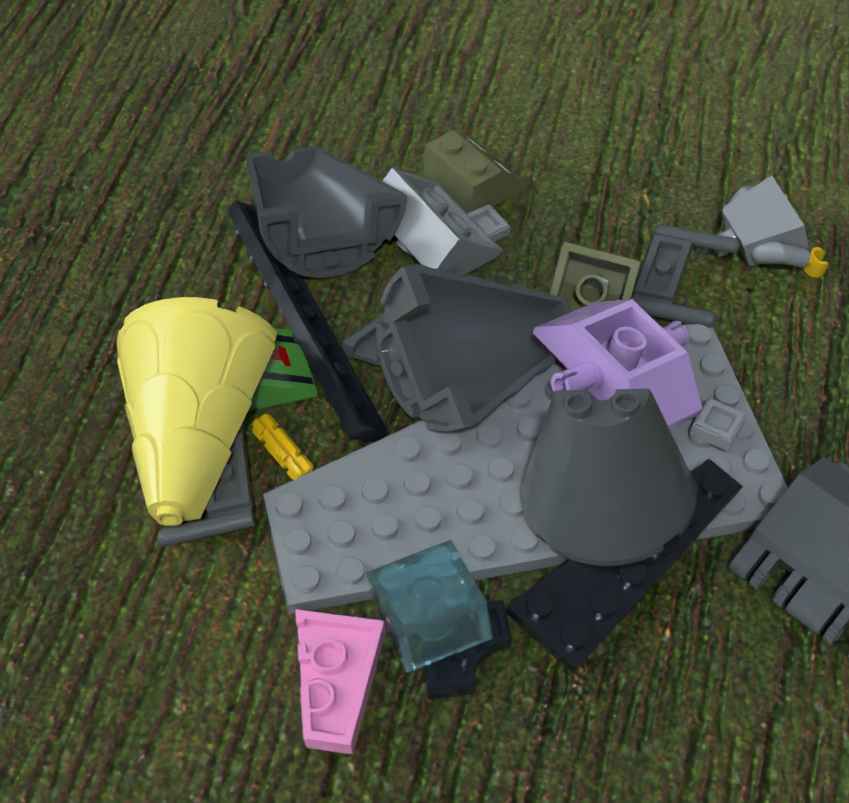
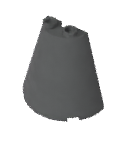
M316 146L291 149L290 155L282 161L275 160L271 152L246 155L263 241L275 259L285 265L290 271L313 278L334 277L351 272L376 256L373 252L385 239L390 241L400 225L406 207L407 195Z
M616 389L615 394L607 400L592 398L588 390L554 391L520 487V502L522 513L530 530L536 537L540 536L552 545L555 553L584 564L617 566L635 563L652 557L663 551L664 544L675 535H682L691 522L696 509L697 485L650 389Z

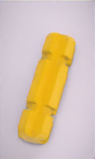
M263 414L252 422V432L259 441L266 442L264 444L265 448L283 469H288L286 473L292 480L313 471L314 467L310 460L304 454H300L301 450L282 428H277L279 424L270 414Z

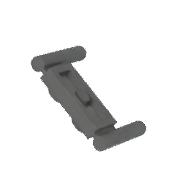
M658 224L632 299L649 316L689 324H702L709 328L713 327L717 321L714 312L675 305L674 302L692 252V246L736 253L740 249V241L733 237Z
M243 424L230 447L231 456L206 506L209 519L161 529L158 533V541L162 546H170L256 526Z

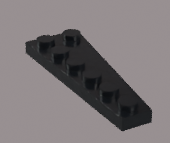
M707 459L690 472L697 485V504L694 515L682 535H675L670 541L665 543L663 551L642 561L617 566H596L569 560L514 600L507 607L505 613L574 674L742 489L743 486L711 459Z

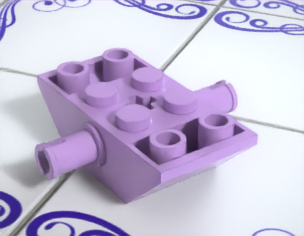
M633 299L595 302L534 328L533 334L567 368V370L552 376L551 386L553 391L588 389L598 400H607L615 394L616 389H650L669 429L698 416L703 409L688 352L682 347L689 340V332L685 325L674 330L681 326L682 322L673 321L669 325L661 327Z

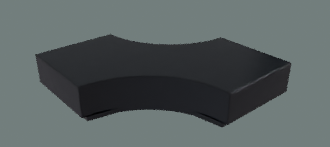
M504 601L459 605L458 623L451 635L443 642L421 650L420 660L428 700L474 694L476 672L481 663L493 653L511 648L512 637L507 614L505 613Z

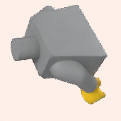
M773 176L766 178L754 187H740L730 202L722 209L727 230L717 235L737 238L740 241L739 252L747 265L788 264L803 267L804 272L814 278L821 277L828 268L829 263L822 261L825 256L822 248L814 247L811 252L807 249L809 246L805 225L788 201V195L783 193ZM714 250L718 258L729 254V252Z

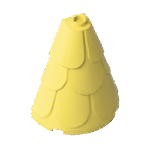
M198 297L162 299L143 305L131 312L124 319V325L121 330H118L116 341L118 352L117 364L127 402L125 410L134 439L132 453L148 513L160 525L177 526L183 521L201 518L231 456L230 447L252 404L253 394L274 351L277 331L259 315L239 306L236 312L217 307L218 300Z

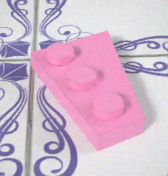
M295 609L299 642L298 660L301 673L300 694L303 739L306 748L353 755L386 635L385 622L382 620Z

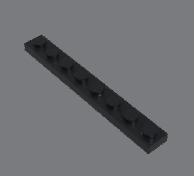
M235 200L227 210L235 225V231L243 239L249 251L250 259L257 265L263 276L264 285L271 291L277 302L279 313L290 326L294 341L303 350L308 360L309 369L317 376L325 391L324 396L337 413L341 421L342 430L349 437L356 440L376 442L383 439L389 431L302 276L290 271L285 265L275 259L268 250L260 232L256 207Z

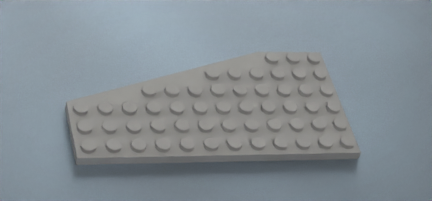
M685 324L689 332V340L682 347L689 355L702 408L707 399L712 398L747 414L745 423L729 452L690 435L692 425L698 416L670 429L690 472L707 459H711L743 486L736 497L696 540L756 529L788 487L714 328H709L702 324ZM557 359L545 371L534 375L515 394L503 400L475 425L454 431H436L427 428V422L421 420L263 494L265 513L288 614H294L295 609L310 611L375 599L374 591L377 597L381 598L562 565L568 562L570 559L555 553L552 545L540 536L536 537L525 521L520 502V487L554 393L551 386V378L554 374L567 370L563 363ZM588 390L589 395H590L592 398L598 400V399Z

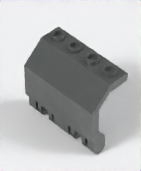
M823 457L798 475L756 527L751 538L734 557L728 569L744 581L748 580L753 574L749 585L756 590L769 581L771 575L779 566L788 571L791 575L778 588L773 598V602L781 608L789 601L802 583L806 581L789 602L785 611L817 635L823 632L843 607L844 609L823 637L831 645L841 638L849 625V466L840 461L834 464L826 457Z

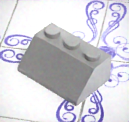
M391 168L382 181L407 195L404 215L394 235L398 238L396 241L397 245L408 254L413 255L420 262L419 265L447 271L454 266L458 269L460 275L464 276L498 257L503 251L437 181L395 168ZM471 227H472V228L478 233V235L481 237V238H479L481 241H479V240L473 235V233H474L475 235H476V233L471 229Z

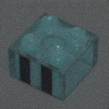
M452 540L366 572L374 608L380 620L385 622L386 632L406 673L493 639L487 602Z

